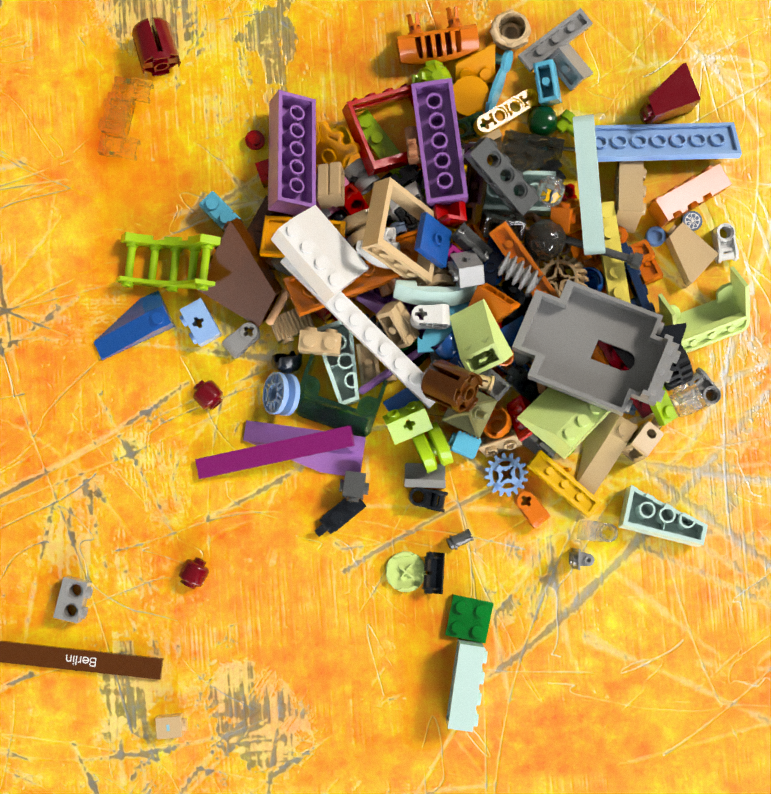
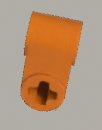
M523 490L515 494V505L534 529L551 517L543 505L530 492ZM522 496L528 497L527 504L521 503L523 501Z

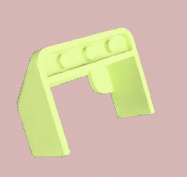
M734 266L730 267V282L718 288L716 300L687 311L680 312L678 306L670 305L662 293L658 294L660 315H663L662 322L665 323L664 326L686 323L687 325L681 342L686 353L741 333L750 325L749 285Z

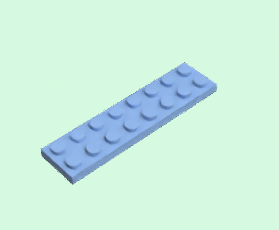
M734 122L595 125L598 162L738 159L742 155Z

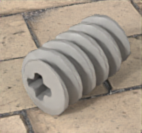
M509 251L498 267L497 275L501 276L506 273L504 280L507 281L513 278L511 285L514 286L519 282L518 289L521 290L527 287L525 294L528 295L535 289L544 274L538 278V270L531 273V265L523 268L525 261L522 260L517 264L518 257L514 256L510 259L511 252Z

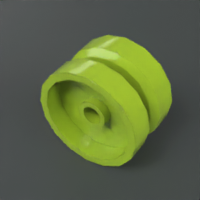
M437 421L431 424L433 429L427 431L428 439L424 433L412 438L427 473L437 470L435 456H437L443 466L454 462L448 441Z

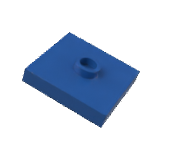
M428 212L421 213L414 249L438 268H446L452 231Z

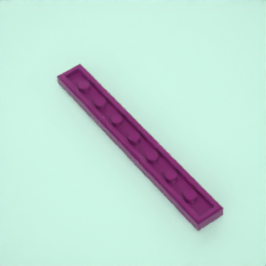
M345 426L198 458L195 461L198 477L203 479L353 447L355 443L351 426Z

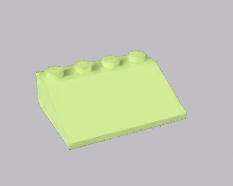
M548 387L517 419L563 459H566L610 411Z

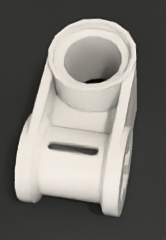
M723 223L712 232L713 247L719 253L715 258L717 264L725 260L738 261L739 259L735 229L731 224ZM720 229L726 231V238L720 236Z
M418 305L412 310L410 323L416 329H447L451 326L449 305Z

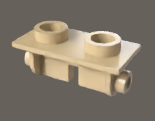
M511 427L509 433L500 439H493L488 436L482 437L478 449L485 457H489L506 450H513L523 445V442L518 440L515 429Z

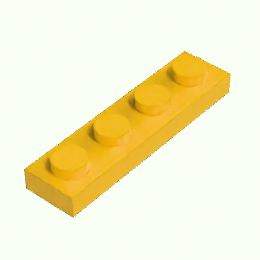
M538 450L526 465L586 518H590L600 505V500L542 450Z

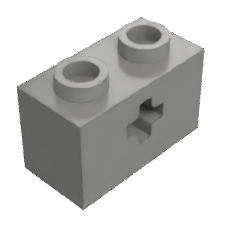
M473 250L450 254V261L447 262L448 272L452 274L453 281H456L460 288L485 284L484 265Z

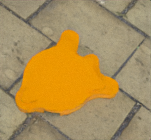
M326 121L318 122L316 126V173L319 164H330L332 162H340L343 170H345L350 157L360 152L359 144L356 142L344 144L342 141L344 135L341 131H332Z

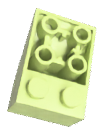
M484 299L450 316L460 360L465 369L479 374L505 362L513 355Z

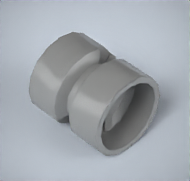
M361 158L355 160L344 170L345 177L349 182H354V186L360 191L361 195L371 191L374 182L380 180L377 174L368 177Z

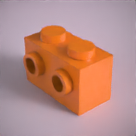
M568 198L567 201H561L558 205L551 207V232L569 234L582 228L579 199Z

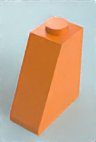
M489 283L477 286L468 305L469 307L484 299L498 324L519 308L520 303Z

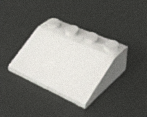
M316 205L290 219L278 228L271 238L272 242L325 303L370 268Z

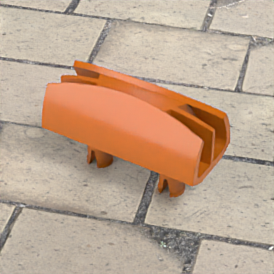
M458 6L454 7V17L450 7H448L446 12L449 26L446 29L423 32L421 31L419 13H415V23H413L411 14H407L409 33L408 35L396 37L399 64L423 65L426 61L430 60L446 62L467 56L479 50L476 24L463 26L460 24Z

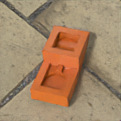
M647 239L629 245L634 254L635 252L644 254L640 266V278L643 284L647 285L663 279V273L655 260V253Z

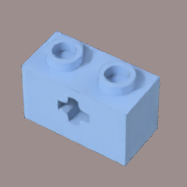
M201 298L179 309L182 313L179 317L185 327L189 326L191 330L189 336L194 344L198 343L199 346L203 347L223 336ZM199 319L202 321L203 327L201 328L196 326Z

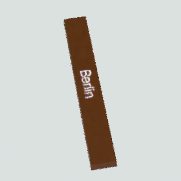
M0 641V662L158 680L162 678L164 658Z

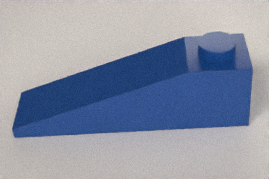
M159 290L140 298L94 341L102 360L175 327Z

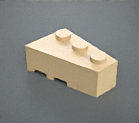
M618 161L615 170L614 206L617 224L630 233H635L641 216L645 215L646 203H643V198L646 196V186L643 185V181H645L647 170L644 169V161Z

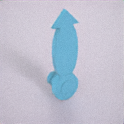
M506 50L503 55L495 52V64L501 66L492 84L488 102H486L485 113L495 108L500 98L506 73L509 72L513 63L512 50Z
M470 302L449 306L450 316L467 308ZM452 325L447 329H426L422 340L417 336L418 354L434 352L432 347H436L446 339L453 330Z

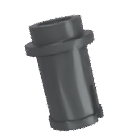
M466 529L454 536L449 535L446 541L451 550H458L457 547L474 541L471 536L470 530Z

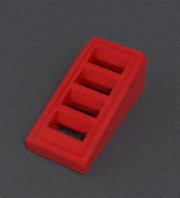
M519 395L509 402L506 407L512 419L518 440L522 442L531 436L533 432L517 419L531 404L529 400Z

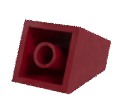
M686 62L681 64L647 98L639 112L642 123L660 124L690 113L699 103L701 98Z

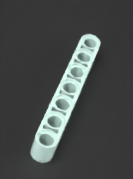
M594 114L573 117L584 255L604 254L606 251Z

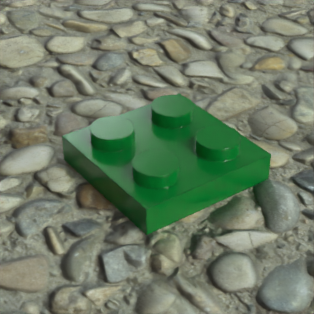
M453 594L445 635L486 644L494 603Z

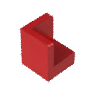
M458 200L449 206L440 204L433 206L434 218L444 226L454 228L467 221L464 201Z

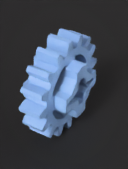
M502 453L500 459L497 455L494 456L495 462L488 461L490 468L484 469L488 472L484 479H489L490 481L486 484L487 487L493 486L491 492L494 493L498 490L499 496L506 492L507 497H510L511 491L518 494V487L521 489L525 488L522 482L528 481L527 478H524V474H527L528 471L523 470L526 464L519 463L520 457L513 459L512 453L508 457H506L505 453ZM502 461L510 462L506 467H502L498 463ZM516 468L519 470V479L515 477ZM510 469V479L502 480L503 474L501 472ZM493 470L497 473L496 482L493 480ZM505 483L514 485L508 489L501 488Z

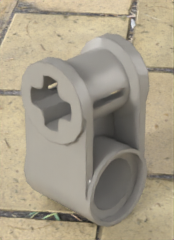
M245 323L234 333L230 334L222 342V345L234 359H237L260 338V329L253 323ZM248 328H250L251 330H253L252 333H253L254 335H253L252 337L249 336V335H247V334H248V332H247V329H248Z
M700 367L693 374V379L684 383L686 388L705 406H711L721 399V391ZM707 391L713 393V401H709L706 398Z

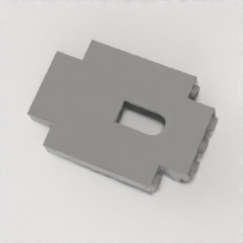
M567 280L560 298L536 289L512 346V351L534 359L528 373L529 380L620 416H623L624 411L629 413L633 403L630 397L655 406L657 401L661 403L665 394V390H662L664 382L669 383L673 371L670 370L672 363L677 364L681 354L678 351L680 344L672 342L673 336L665 334L664 338L656 336V334H661L665 323L661 322L663 315L571 280ZM598 340L631 353L635 360L634 366L627 371H622L591 359Z

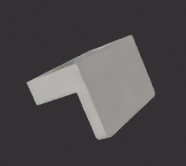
M570 44L558 47L547 59H553L556 64L557 75L570 91L574 90L584 79L593 74V71Z
M406 463L404 487L446 488L445 466L437 464V470L427 473L422 463Z

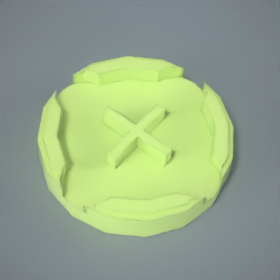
M410 551L396 553L389 559L386 566L388 583L400 592L416 590L423 583L424 575H426L423 560L417 554Z

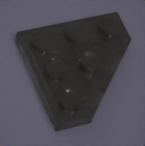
M506 130L501 153L507 155L514 169H518L523 174L524 171L529 169L533 171L545 166L549 160L553 159L556 161L560 159L565 139ZM503 170L501 171L500 176H506Z

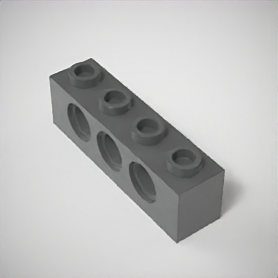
M488 137L480 138L463 156L515 216H523L540 199L536 194V189L526 183L523 179L524 175L518 169H514L510 164L511 160L509 157L497 149L498 145L493 139ZM488 155L493 159L492 165H489L487 162ZM502 170L506 174V178L504 181L500 177V173ZM515 186H517L519 189V193L517 196L514 194L513 191Z

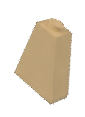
M682 222L678 226L674 224L667 232L669 236L665 242L684 284L688 287L719 253Z

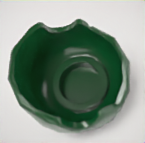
M544 105L533 108L529 112L527 120L529 131L537 138L550 137L557 130L556 112L551 107Z

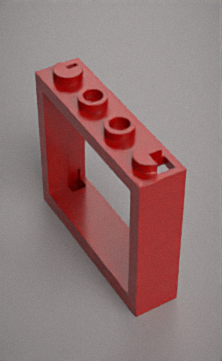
M407 83L398 89L388 88L382 93H370L361 99L355 97L351 101L346 102L342 109L353 140L360 146L359 155L368 177L406 166L409 163L406 151L375 161L356 113L408 98L414 109L412 87L407 85Z

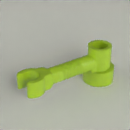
M566 109L560 115L561 118L557 122V131L561 134L567 131L574 137L573 117L575 115Z

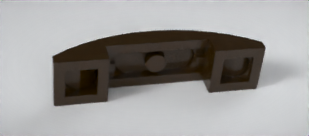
M475 143L465 144L464 154H465ZM464 157L463 163L467 166L466 185L468 192V204H465L467 221L464 223L472 225L477 224L480 219L486 198L487 183Z

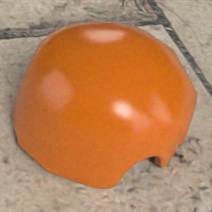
M502 407L500 409H493L483 430L489 438L499 439L509 433L512 427V419L508 412Z

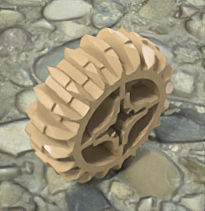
M558 255L555 260L553 257H550V263L543 262L545 267L543 269L540 268L559 296H561L567 280L588 287L584 284L589 281L588 277L585 276L587 271L583 269V264L578 262L576 258H570L568 255H565L563 258L561 255ZM565 269H572L575 276L567 275Z

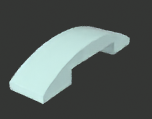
M396 280L393 298L413 305L447 304L455 306L471 301L477 286L460 288L457 282L455 287L417 286L416 280Z

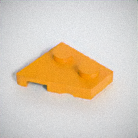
M495 42L488 44L489 46L480 51H475L469 57L455 63V81L463 76L474 75L481 78L485 83H493L495 79Z

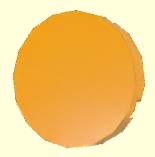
M467 75L457 79L453 84L456 111L466 116H473L482 112L489 98V89L486 83L474 75Z

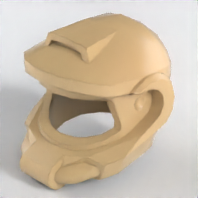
M509 9L494 17L489 32L496 46L506 51L525 46L529 41L531 27L525 15L515 12L514 9Z

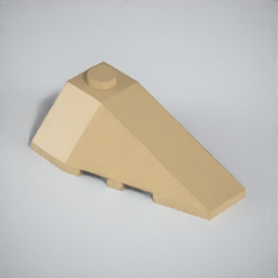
M610 412L585 439L576 481L594 495L638 426L622 416Z

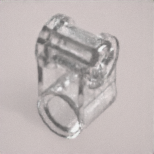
M579 519L578 540L612 542L618 536V530L613 524ZM607 527H609V531H612V535H609L608 539L603 534V530H607Z

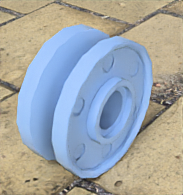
M272 372L268 376L263 388L262 398L264 408L269 414L290 416L296 410L300 399V384L294 374Z

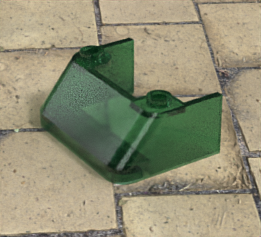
M310 354L300 382V399L295 410L296 413L302 418L334 429L351 426L354 436L367 437L374 426L388 386V380L384 379L378 399L371 396L363 397L356 409L318 396L321 387L320 382L316 377L311 376L316 357Z

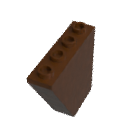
M235 218L232 221H227L222 230L224 235L221 238L220 245L214 247L216 251L214 255L210 256L207 280L216 282L215 286L209 287L208 291H198L257 327H260L266 322L282 291V287L264 257L260 256L258 247L241 219Z

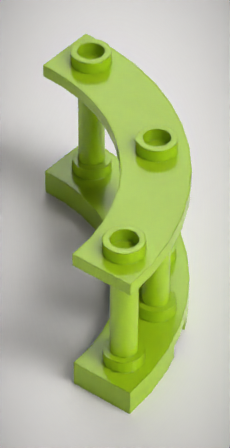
M125 232L121 235V243H125L126 247H128L125 275L116 278V282L121 283V286L133 288L134 285L166 288V291L178 292V289L208 291L209 287L215 286L216 282L207 280L210 252L213 250V247L220 245L221 237L198 234L188 236V240L182 241L181 237H164V240H153L154 236L130 232ZM138 246L149 247V250H151L148 279L133 278L135 253ZM162 248L172 251L169 281L156 280L159 251ZM183 249H189L191 252L187 280L177 281L180 253ZM202 249L199 279H197L198 254Z

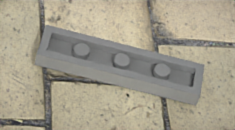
M580 8L518 55V59L531 72L534 70V63L547 60L558 47L569 44L590 28L593 22Z

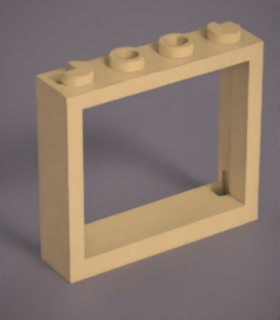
M391 177L374 182L362 249L404 279L416 280L417 286L432 283L435 266L432 262L419 253L417 263H415L385 241L383 237L390 200H393L419 221L421 213L428 212L434 217V211Z

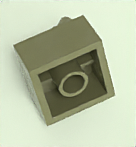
M478 391L476 397L479 400L470 412L463 411L459 413L447 408L442 421L480 438L498 400Z

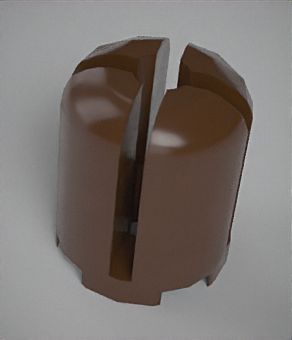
M442 359L433 361L429 368L425 370L421 380V390L426 398L459 413L463 411L470 412L479 400L476 397L479 385L483 386L480 375Z

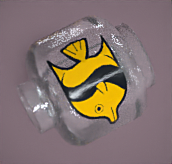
M548 175L546 178L541 179L536 193L540 198V204L548 208L560 204L565 191V185L562 183V179Z

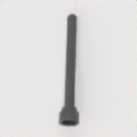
M549 231L547 233L549 239L584 249L583 240L557 232ZM606 247V253L601 254L627 262L630 268L639 270L644 254L637 252L629 255Z

